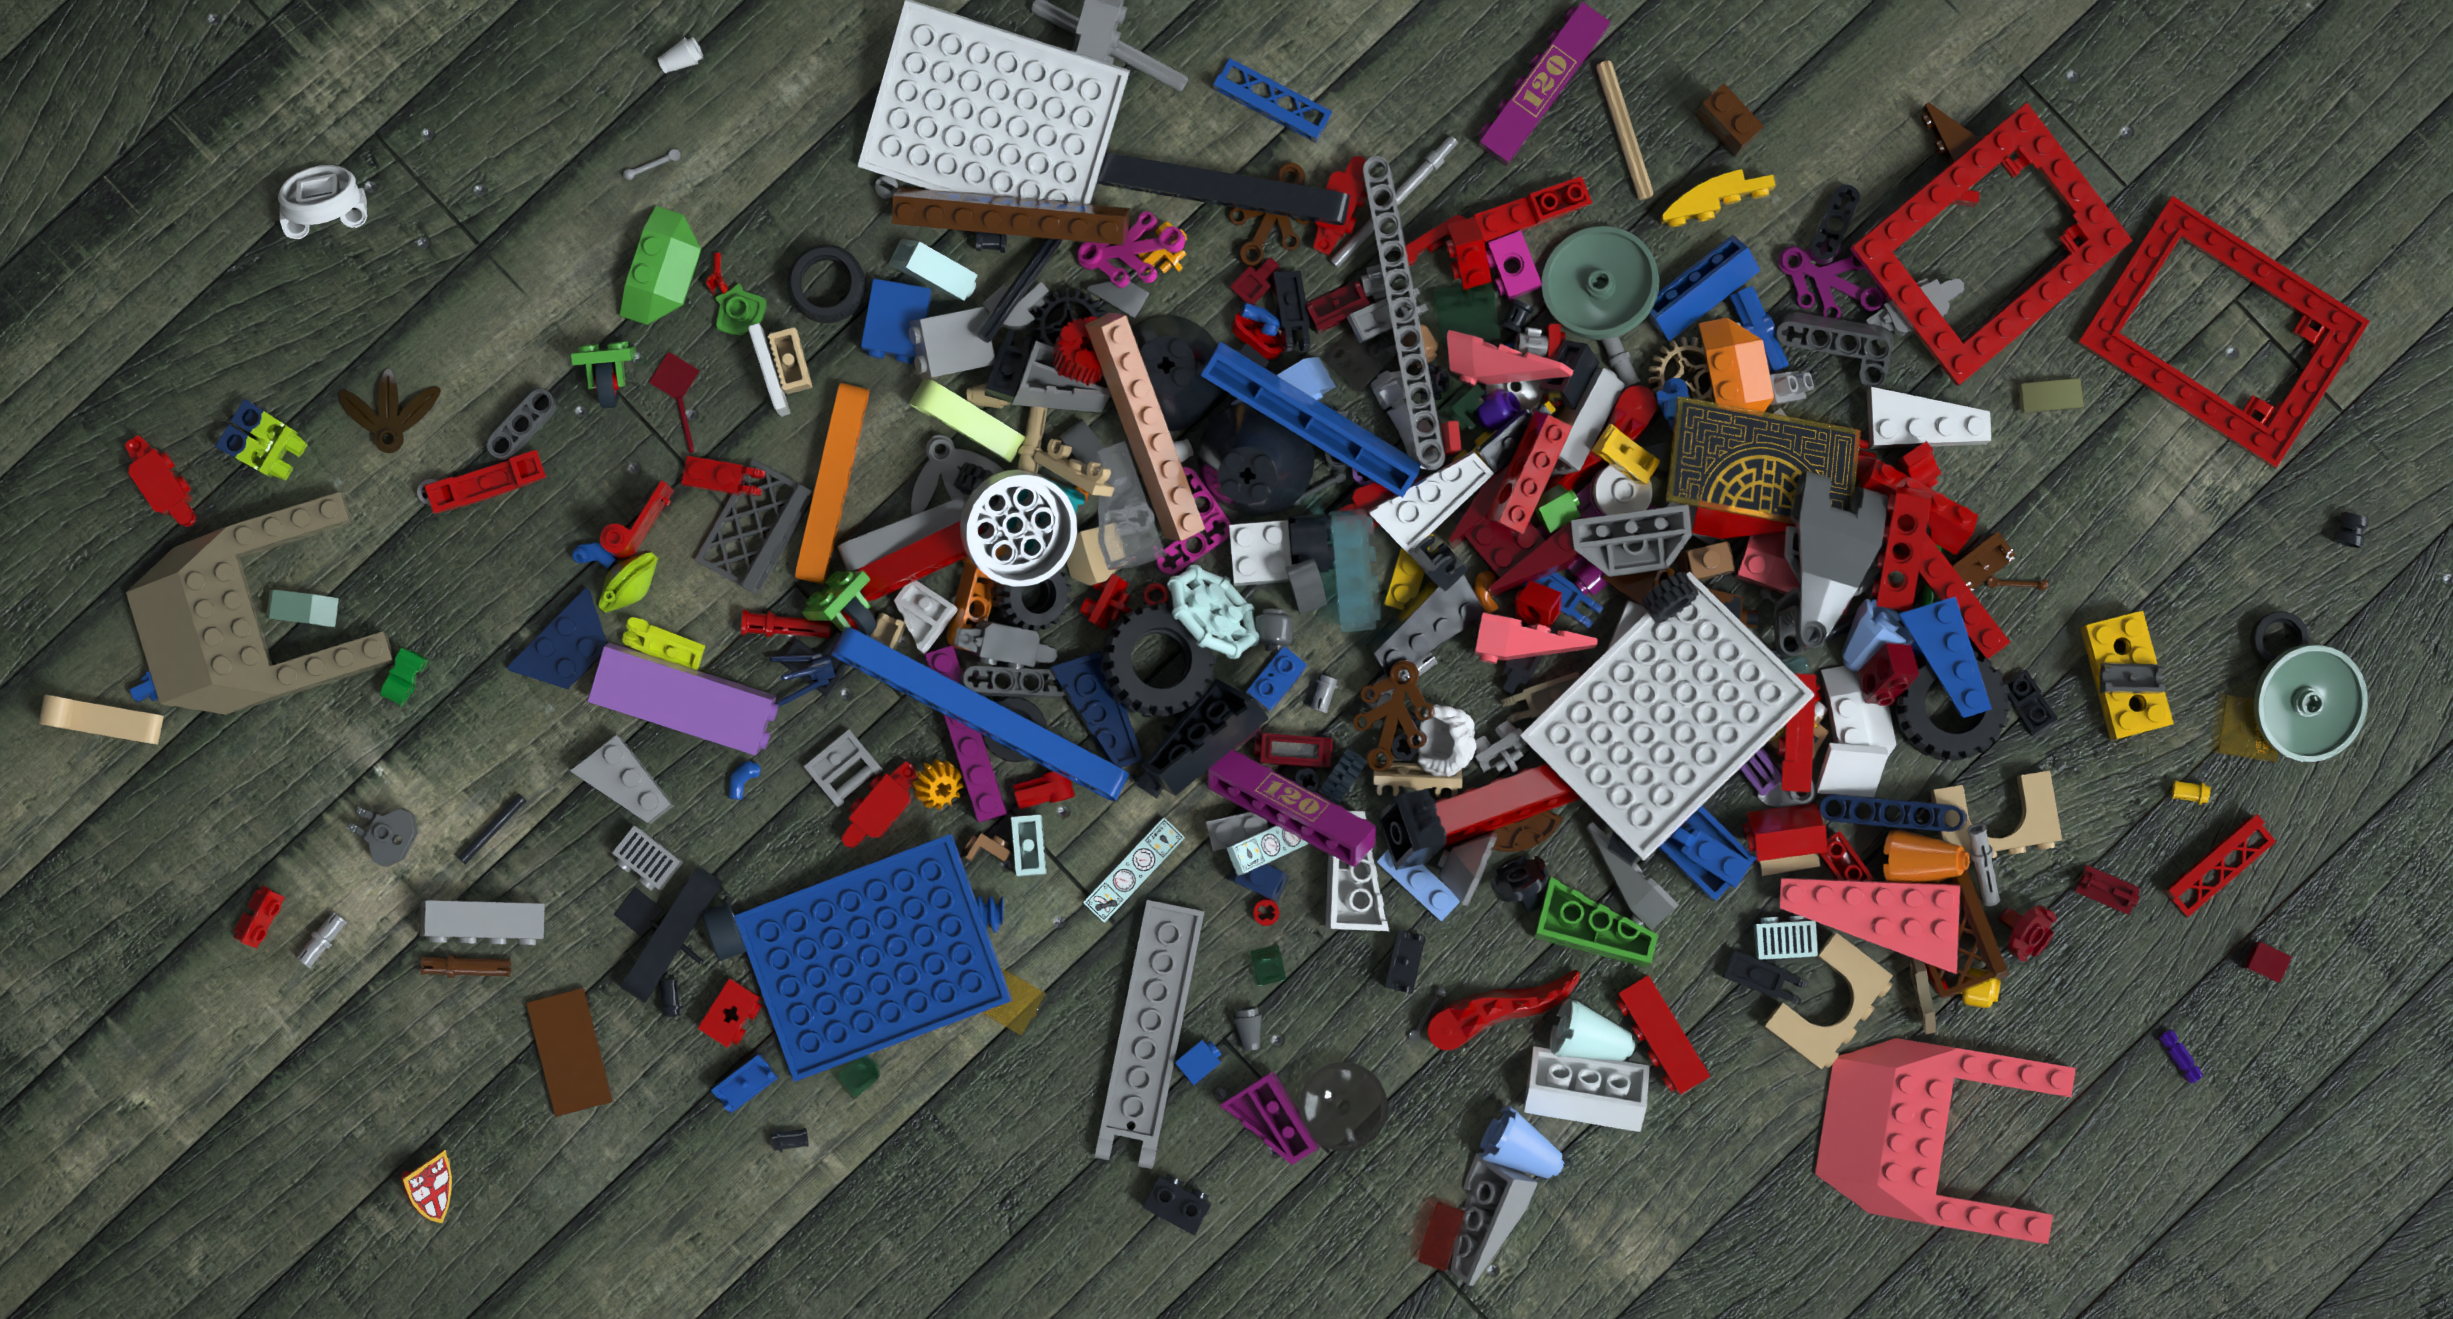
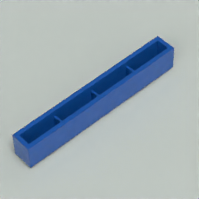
M1219 342L1205 364L1201 374L1202 377L1403 498L1417 477L1421 465L1420 462L1224 343Z

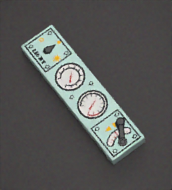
M1163 818L1083 903L1105 923L1185 837Z
M1275 826L1226 849L1237 875H1241L1310 843Z

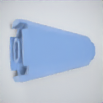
M1510 1106L1502 1108L1500 1112L1504 1115L1500 1120L1494 1118L1484 1133L1480 1143V1148L1484 1149V1153H1479V1157L1488 1162L1549 1179L1552 1175L1557 1176L1564 1165V1161L1561 1160L1562 1153L1515 1109Z

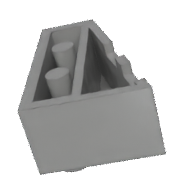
M1085 0L1071 52L1113 65L1114 57H1111L1110 53L1112 48H1117L1121 32L1116 30L1118 23L1123 24L1126 16L1127 7L1123 6L1124 0Z
M1035 341L1028 356L1012 405L1102 413L1111 395L1105 376L1103 375L1099 382L1096 381L1095 384L1090 383L1089 386L1086 383H1081L1080 380L1078 383L1075 379L1071 381L1069 376H1059V371H1055L1056 366L1052 364L1055 359L1053 357L1054 347Z

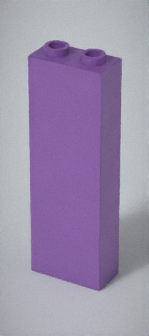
M610 642L603 648L588 699L590 703L752 755H756L761 748L766 749L770 738V733L766 732L769 721L774 722L779 705L774 704L776 695Z

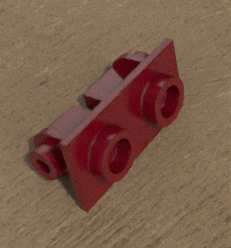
M2086 865L2075 892L2130 915L2133 906L2135 907L2139 901L2140 896L2138 894L2141 888Z

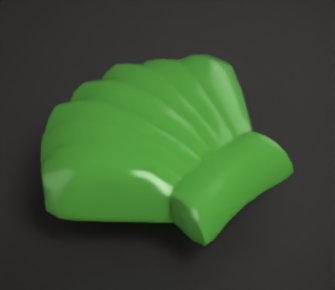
M740 283L725 294L715 297L720 304L716 327L723 333L743 335L749 332V326L760 324L764 318L767 307L765 298L744 291Z

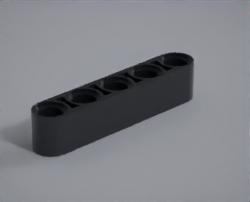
M699 866L696 868L620 986L621 989L643 1003L648 1000L723 881Z

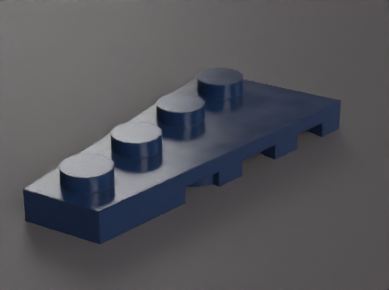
M1101 651L1050 667L1049 670L1108 762L1123 768L1143 761L1144 759L1125 705L1121 702L1118 704L1112 698L1115 695L1111 689L1107 690L1104 685L1106 679L1100 671V665L1102 664Z

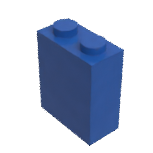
M873 279L861 344L862 350L867 352L868 357L884 359L885 355L895 356V361L913 364V360H915L917 355L915 345L912 344L909 337L910 321L928 318L933 294L931 288Z

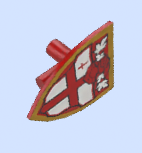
M442 1150L414 1171H405L402 1174V1183L411 1205L420 1215L438 1223H443L452 1192V1175L446 1150Z

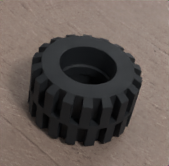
M1061 567L1054 575L1039 582L1041 587L1039 599L1032 607L1027 609L1024 607L1021 599L1023 586L1005 585L992 579L996 584L995 587L990 588V594L995 595L991 602L993 606L998 607L995 611L998 616L1003 617V621L1008 624L1031 631H1039V628L1046 630L1050 628V623L1056 625L1060 621L1058 617L1060 614L1065 616L1067 609L1064 608L1065 604H1070L1071 598L1067 597V592H1072L1071 585L1065 583L1069 578L1066 573L1061 572L1063 569Z

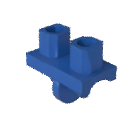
M1672 378L1665 382L1662 391H1657V400L1665 419L1669 420L1670 430H1680L1683 403L1692 404L1688 394L1687 384L1680 378Z

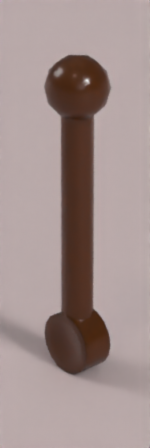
M1990 577L1987 580L1989 588H1996L1997 586L2035 587L2045 591L2049 586L2048 582L2044 579L2032 582L1998 580L1996 577Z

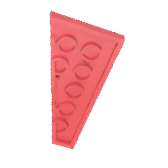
M1781 878V909L1957 974L1960 885Z

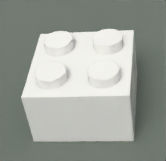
M1288 520L1229 525L1234 586L1289 582L1285 568L1292 565Z

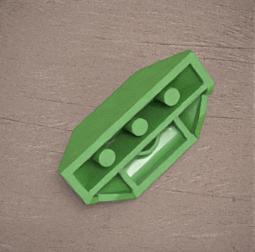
M658 206L654 208L643 229L625 283L620 317L650 325L655 320L684 305L701 248L683 214Z

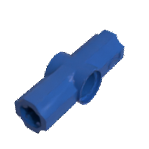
M1754 287L1745 288L1731 295L1729 298L1740 319L1741 326L1763 340L1769 374L1788 367V360L1777 339V330L1770 315L1765 313Z

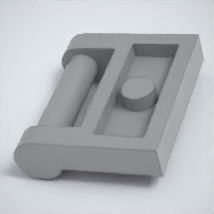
M850 729L804 766L837 807L845 802L843 799L873 774L877 776L883 771L881 766ZM862 758L867 765L835 790L831 783Z

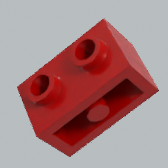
M1476 217L1447 224L1450 240L1446 241L1450 258L1454 257V262L1450 263L1454 279L1460 278L1463 289L1492 282L1484 238Z

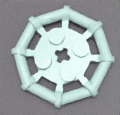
M1190 565L1179 576L1171 577L1168 582V588L1171 591L1174 610L1172 615L1175 619L1180 620L1195 637L1198 646L1201 648L1206 646L1226 654L1230 659H1237L1243 651L1258 644L1259 634L1256 632L1253 615L1255 608L1253 604H1248L1232 586L1230 578L1227 576L1221 577L1202 570L1199 565ZM1189 583L1190 586H1191V588H1192L1193 590H1191L1190 588H1188V587L1186 586V584ZM1241 619L1243 620L1244 628L1240 626Z

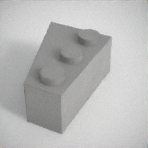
M616 735L571 770L572 773L647 823L652 824L674 807L673 803L621 736Z

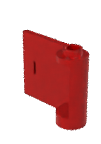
M661 480L631 530L620 524H610L602 530L600 535L602 547L616 558L628 559L632 557L664 506H669L671 502L669 498L674 490Z

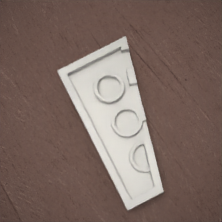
M1471 451L1410 486L1403 498L1396 494L1368 510V512L1408 553L1411 548L1415 549L1494 473Z

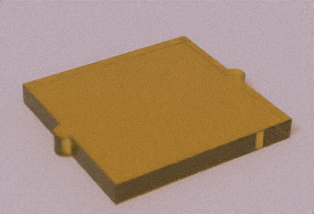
M1001 968L1013 1001L981 1013L1022 1036L1032 1017L1035 1018L1037 1016L1036 1010L1046 993Z

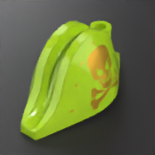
M648 552L616 563L607 573L598 607L604 613H608L640 601L649 590L658 557L654 553Z

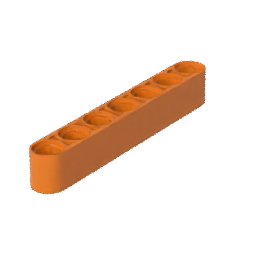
M840 383L797 563L796 579L822 585L826 582L867 407L868 388Z

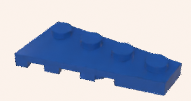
M1956 597L1898 614L1900 620L1910 632L1913 641L1928 661L1927 663L1941 682L1943 689L1961 718L1991 710L1992 708Z

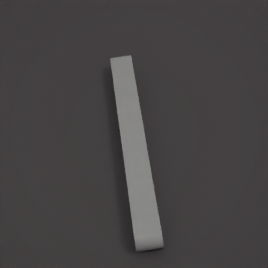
M1373 156L1365 162L1363 172L1416 454L1420 464L1425 469L1436 470L1443 465L1445 452L1392 172L1384 158ZM1375 167H1383L1385 173L1382 177L1373 178L1370 176L1371 170ZM1380 195L1390 196V201L1385 206H1379L1375 201ZM1385 223L1396 225L1395 230L1390 234L1381 232V228ZM1391 251H1399L1401 257L1396 262H1388L1386 260L1387 254ZM1396 279H1404L1406 281V286L1400 291L1391 288L1393 281ZM1402 307L1412 309L1411 315L1406 319L1397 317V311ZM1405 336H1416V344L1412 347L1403 346L1402 340ZM1413 363L1422 365V371L1416 376L1407 373L1408 367ZM1419 391L1428 394L1427 400L1422 404H1416L1412 401L1413 396ZM1421 421H1432V429L1426 433L1420 432L1418 425ZM1427 449H1437L1439 451L1438 457L1433 461L1425 460L1423 454Z

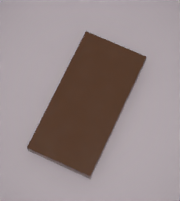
M585 988L527 1002L555 1117L614 1102Z

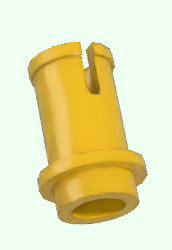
M2174 780L2172 799L2194 801L2198 805L2208 803L2210 786H2206L2205 782H2201L2199 785Z

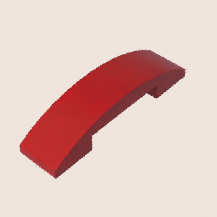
M534 450L509 458L508 461L455 478L450 477L424 487L433 513L437 514L514 491L545 479L546 475L538 452Z

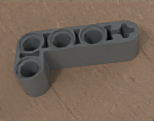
M1789 312L1782 317L1777 330V337L1782 344L1790 347L1861 358V382L1869 388L1880 387L1885 382L1893 347V335L1887 328L1799 312ZM1789 326H1793L1795 332H1790ZM1805 328H1809L1807 335H1804ZM1823 330L1827 333L1828 337L1819 338L1815 335L1814 331ZM1852 335L1856 338L1857 342L1848 343L1843 339V336ZM1881 340L1886 346L1877 348L1872 344V341ZM1876 367L1881 371V374L1873 375L1867 368Z

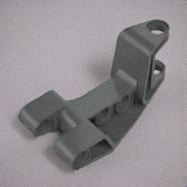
M1807 470L1801 473L1797 482L1790 519L1798 530L1800 588L1794 587L1774 607L1775 648L1780 656L1784 658L1797 656L1804 649L1811 650L1821 646L1826 640L1882 546L1888 506L1887 495L1858 487L1852 496L1849 511H1845L1831 506L1832 499H1829L1830 477ZM1815 630L1817 633V640L1814 644H1812L1808 641ZM1786 636H1791L1795 639L1797 647L1794 652H1789L1784 648L1783 641Z

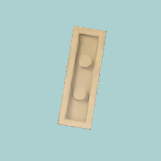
M1057 439L1049 441L1048 452L1036 451L1033 459L1035 462L1091 495L1112 497L1115 487L1105 482L1111 475V469L1100 468L1101 464L1099 462H1090L1087 469H1085V463L1075 459L1067 460L1071 454L1072 447L1061 445L1062 441Z
M1392 763L1391 767L1384 771L1373 770V780L1378 795H1382V788L1385 785H1390L1393 787V796L1398 795L1399 786L1409 787L1413 790L1435 787L1436 797L1441 796L1443 788H1450L1453 798L1457 796V788H1462V769L1455 775L1444 777L1433 776L1430 772L1423 770L1418 763Z

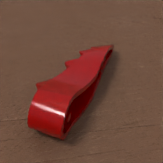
M1632 386L1622 391L1593 447L1608 424L1614 425L1636 443L1654 418L1657 407L1654 394L1643 386ZM1590 450L1580 471L1551 477L1544 492L1559 484L1569 491L1610 464Z
M1576 969L1545 985L1524 989H1495L1452 1002L1431 1016L1427 1024L1429 1039L1435 1047L1441 1050H1454L1460 1048L1481 1031L1494 1024L1510 1019L1541 1014L1563 1001L1578 984L1581 975Z

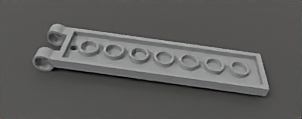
M1150 900L1146 901L1095 1158L1109 1160L1114 1135L1143 1140L1138 1166L1153 1169L1204 911ZM1130 1121L1136 1125L1133 1130L1127 1128V1123Z

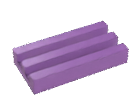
M1761 747L1756 754L1775 778L1773 779L1754 755L1749 761L1768 784L1764 786L1746 763L1740 770L1763 797L1781 782L1782 771Z

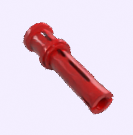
M743 609L741 635L746 636L747 633L765 634L766 637L771 638L774 634H786L829 639L831 620L776 616V613H773V611L763 614L751 613L748 609Z

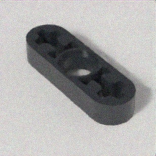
M1842 185L1834 192L1810 248L1811 258L1818 264L1832 262L1840 248L1860 201L1859 191L1854 186ZM1848 194L1851 198L1844 212L1839 210L1842 198ZM1831 218H1838L1842 221L1843 228L1839 231H1832L1828 228L1827 221ZM1826 237L1831 239L1828 246L1829 252L1826 251L1824 255H1821L1818 247H1822Z

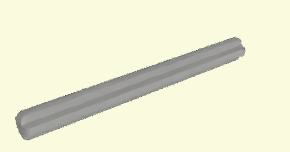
M1045 0L1034 1L1031 7L1032 13L1076 36L1079 18ZM1120 40L1117 48L1111 49L1110 54L1178 91H1182L1187 84V76Z

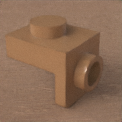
M982 833L978 838L973 835L964 849L968 852L966 859L971 862L981 847L1004 862H1007L1012 854L1011 851L1007 850L1009 843L996 835L991 840Z

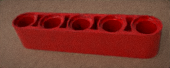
M961 520L856 570L864 571L871 579L860 590L866 601L881 598L968 557L961 540ZM981 524L979 525L977 530L978 535L984 534V530Z

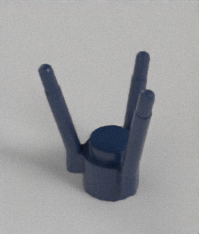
M822 652L813 655L770 657L771 662L813 661L808 663L807 669L783 674L781 676L782 680L810 675L812 680L818 679L777 701L775 704L779 705V707L820 686L828 685V679L835 678L830 655L822 656Z

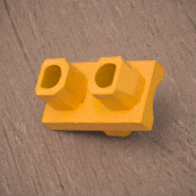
M1166 221L1155 233L1160 237L1165 228L1173 225ZM1180 229V231H1181V232L1183 233V235L1185 236V241H1186V240H1187V238H1186L1187 235L1185 234V232H1184L1182 229ZM1166 249L1137 255L1141 261L1149 263L1153 267L1166 258V261L1159 266L1161 271L1165 273L1171 267L1180 272L1183 267L1179 261L1186 256V253L1181 250L1172 255Z

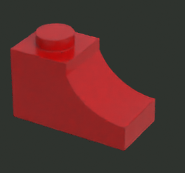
M1927 441L1895 462L1901 473L1918 480L1929 488L1939 483L1936 477L1941 475L1942 472L1934 459L1933 449Z

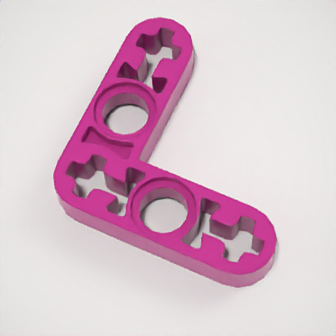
M1182 467L1185 476L1191 475L1193 477L1190 483L1194 490L1198 486L1202 489V491L1193 494L1194 500L1198 497H1205L1210 501V509L1205 513H1199L1206 534L1213 530V522L1218 524L1225 523V534L1220 536L1217 533L1211 536L1210 540L1214 543L1209 546L1206 538L1200 532L1168 546L1157 558L1159 570L1166 575L1179 573L1230 537V521L1197 473L1188 467ZM1197 537L1202 541L1203 548L1199 553L1192 554L1186 549V542L1190 538ZM1181 545L1183 553L1189 560L1184 562L1183 557L1175 562L1177 566L1175 569L1172 570L1171 567L1164 568L1162 565L1165 563L1164 556L1168 554L1170 557H1174L1179 553L1175 548Z

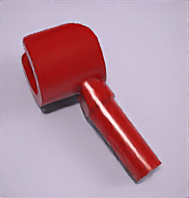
M714 253L713 274L706 280L712 295H714V290L717 286H720L723 294L728 290V286L721 276V253Z

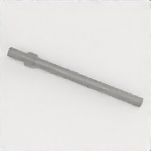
M1452 135L1435 151L1431 150L1424 158L1426 161L1395 192L1398 205L1433 169L1437 170L1445 162L1444 158L1459 143ZM1390 198L1382 206L1387 205L1390 201ZM1372 217L1330 259V262L1336 268H1339L1374 231Z

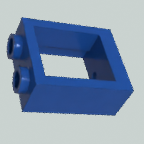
M1284 646L1247 690L1246 694L1253 697L1260 707L1269 714L1306 670L1307 664Z

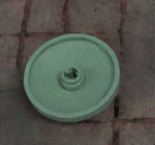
M1591 227L1570 235L1554 249L1544 267L1542 292L1550 314L1562 328L1582 338L1595 340L1610 339L1631 331L1651 312L1659 292V273L1651 251L1638 237L1615 227Z
M2320 644L2299 645L2278 655L2261 675L2254 696L2255 720L2265 741L2278 753L2304 762L2322 761L2337 755L2347 748L2361 730L2368 707L2366 683L2357 665L2341 651Z

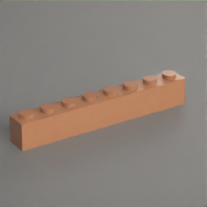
M1109 312L1085 324L1164 537L1183 541L1204 530L1205 527L1126 315Z

